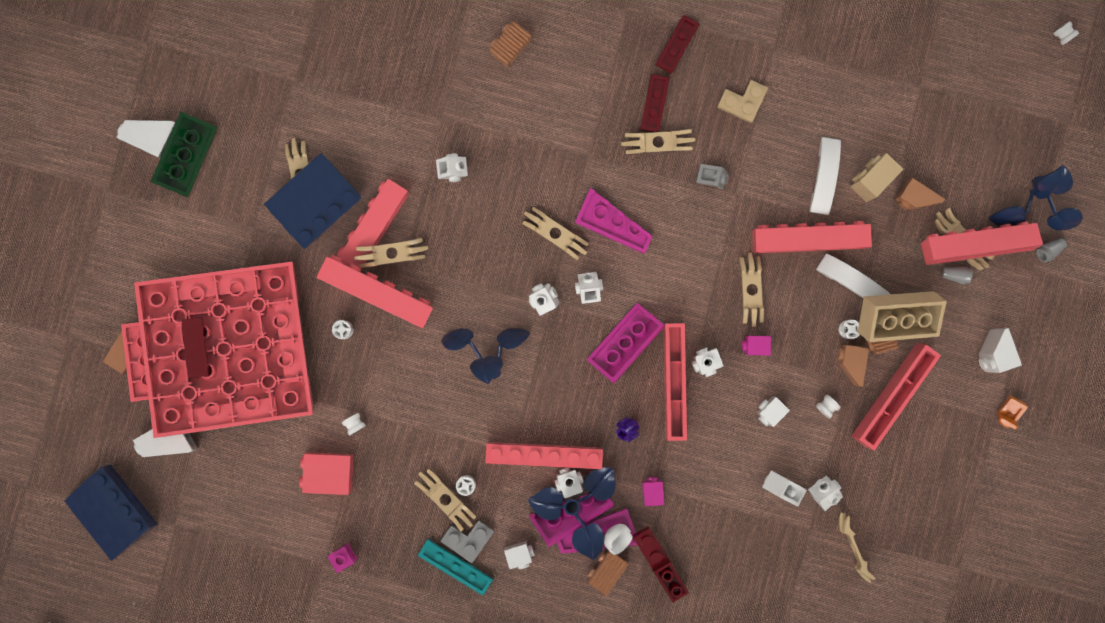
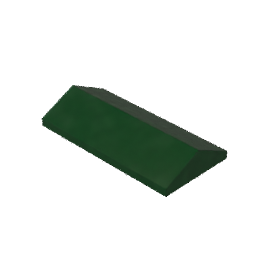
M180 111L150 182L188 197L217 127Z

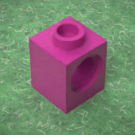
M745 336V340H742L741 344L744 355L771 356V336Z
M646 477V480L642 481L644 506L664 505L663 481L658 480V477Z
M349 543L327 556L336 573L358 560Z

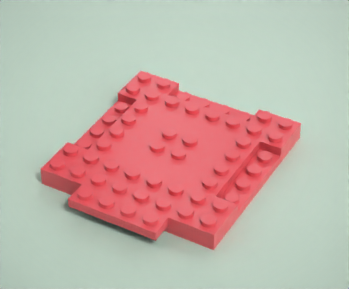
M293 262L134 283L139 322L121 324L130 401L149 400L154 438L314 415ZM202 317L209 376L189 379L187 375L182 320Z

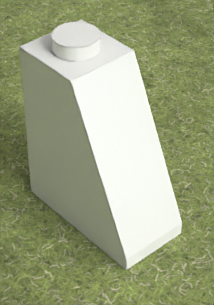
M125 120L118 128L117 138L160 158L175 122Z
M152 429L133 440L136 452L142 457L189 453L198 449L189 433L154 438Z

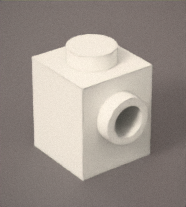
M772 396L768 401L765 399L758 406L759 410L757 413L760 415L758 419L765 426L770 425L774 427L790 410L777 397Z
M527 541L504 548L509 569L516 567L518 569L527 568L530 566L529 563H532V557L535 556L532 545L528 546Z

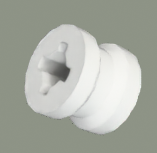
M1069 21L1053 34L1059 37L1060 43L1064 45L1077 36L1079 32L1072 28V23Z
M339 320L332 326V333L338 339H348L354 331L353 325L345 320Z
M856 320L841 322L838 329L839 334L845 339L857 338L860 335L858 333L859 322Z
M825 395L824 400L816 405L829 419L833 416L834 411H838L841 408L829 395Z
M359 413L341 422L343 426L347 427L349 436L366 426L364 422H361Z
M470 475L461 476L456 483L458 493L463 496L472 494L476 488V481Z

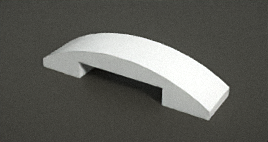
M821 137L818 154L820 158L809 212L829 215L839 170L841 140Z
M827 253L816 268L817 271L831 280L834 279L862 298L864 296L890 295L888 291L869 277Z

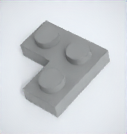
M480 520L477 521L468 535L454 525H451L441 542L470 563H473L494 533V530Z

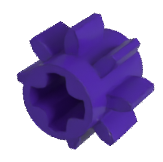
M625 417L616 424L618 427L616 434L623 441L631 442L640 435L637 432L639 424L632 418L628 419Z

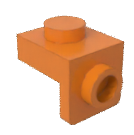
M1010 395L996 412L999 423L1006 428L1011 427L1016 430L1018 428L1017 421L1027 410V404Z

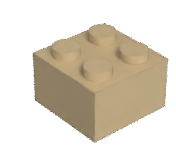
M887 153L882 156L877 155L865 165L867 169L853 177V184L850 187L865 202H868L878 197L901 173L903 168Z

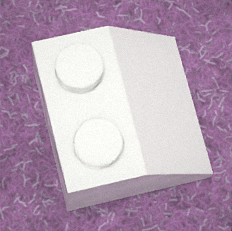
M1009 328L991 329L979 352L980 367L985 372L1001 373L1021 366L1022 364Z

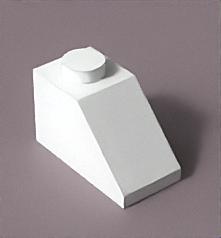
M772 470L765 478L762 488L797 507L807 491Z

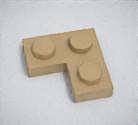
M751 80L743 97L725 89L717 108L752 123L768 87Z

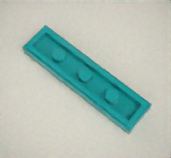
M429 538L418 554L420 558L482 596L493 581V577Z

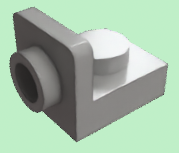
M701 164L696 182L723 190L724 185L728 182V172L723 167Z

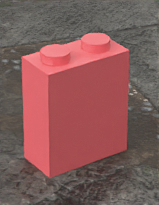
M305 453L304 457H301L300 467L303 468V476L300 477L299 481L302 493L351 494L354 454Z

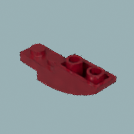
M649 526L632 535L672 603L689 593Z

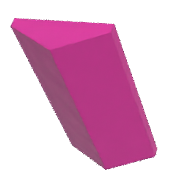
M636 303L587 358V361L612 383H615L665 325Z

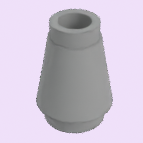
M1059 238L1043 244L1036 251L1037 257L1044 263L1051 262L1067 247V243L1064 239Z
M968 266L944 267L942 278L962 285L970 284L973 269H969Z

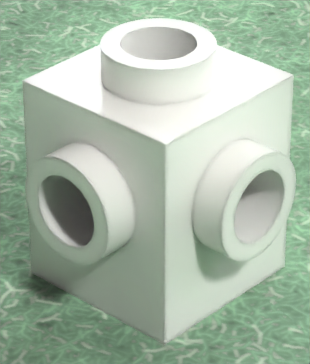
M448 154L446 157L436 160L438 179H449V182L461 181L460 178L468 176L466 157H458V154Z
M597 272L578 274V282L575 283L576 294L581 296L582 304L601 301L600 291H603L602 279H598Z
M540 283L532 288L533 291L529 295L530 305L534 309L536 308L540 316L555 309L560 303L557 298V291L549 283L545 285Z
M707 348L701 349L693 357L692 365L695 372H699L700 375L705 374L706 377L716 374V369L724 367L717 348L707 350ZM706 359L708 360V365L704 364Z
M569 467L559 470L560 474L556 475L558 479L554 481L557 490H562L564 498L583 492L580 483H583L580 471L576 472L574 468L570 469ZM567 479H572L570 484H566Z
M827 475L819 479L815 485L808 489L813 499L824 511L836 505L843 498L840 492L841 486L835 479L831 481Z

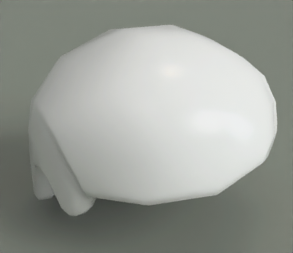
M624 524L612 526L604 536L605 547L613 555L621 553L633 538L630 533L631 530Z

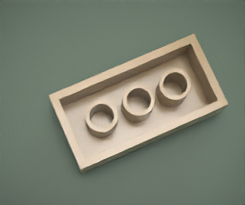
M934 291L864 296L858 333L868 342L939 337L947 301Z

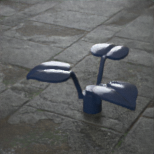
M1061 165L1058 169L1045 176H1037L1032 180L1033 189L1029 191L1030 196L1025 210L1021 206H1011L989 217V220L998 226L1005 224L1017 226L1018 223L1026 221L1025 215L1028 214L1033 196L1035 195L1039 199H1048L1054 215L1047 219V223L1052 229L1069 230L1078 226L1083 219L1082 213L1076 208H1065L1057 212L1050 194L1052 192L1064 194L1073 186L1072 175L1064 165Z
M509 328L502 331L497 336V342L500 343L497 356H487L485 358H482L471 341L474 334L469 329L453 330L446 334L441 342L446 349L452 351L462 349L467 344L471 345L479 359L471 363L470 370L476 378L489 384L492 379H496L501 375V368L503 366V361L500 358L502 347L505 349L518 347L530 336V332L520 328Z
M609 467L596 469L586 476L583 487L590 493L578 500L570 499L562 505V493L552 487L542 489L528 499L532 509L543 519L550 521L558 519L561 516V508L568 515L575 516L583 528H578L574 531L572 544L579 553L592 560L596 559L603 549L604 533L601 527L595 523H591L586 527V524L579 516L582 512L581 503L592 496L600 501L607 500L614 494L616 487L614 470Z

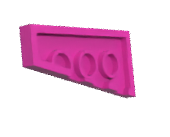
M590 188L575 223L645 254L653 236Z
M592 496L581 503L582 512L579 516L586 524L613 507V502L610 498L600 501ZM562 508L561 516L556 520H546L538 514L535 515V513L528 515L548 547L582 526L575 516L568 515Z
M627 508L586 523V527L591 523L599 525L604 536L609 528L617 524L626 525L631 530V535L636 533ZM574 532L557 542L561 554L578 552L572 544ZM632 538V540H631V542H630V544H629L628 546H631V545H633V546H638V545L636 544L635 540Z

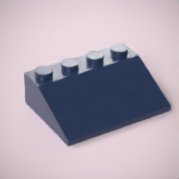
M320 153L268 199L264 205L288 233L306 249L362 197L333 164Z
M112 465L101 467L64 501L111 561L158 525Z

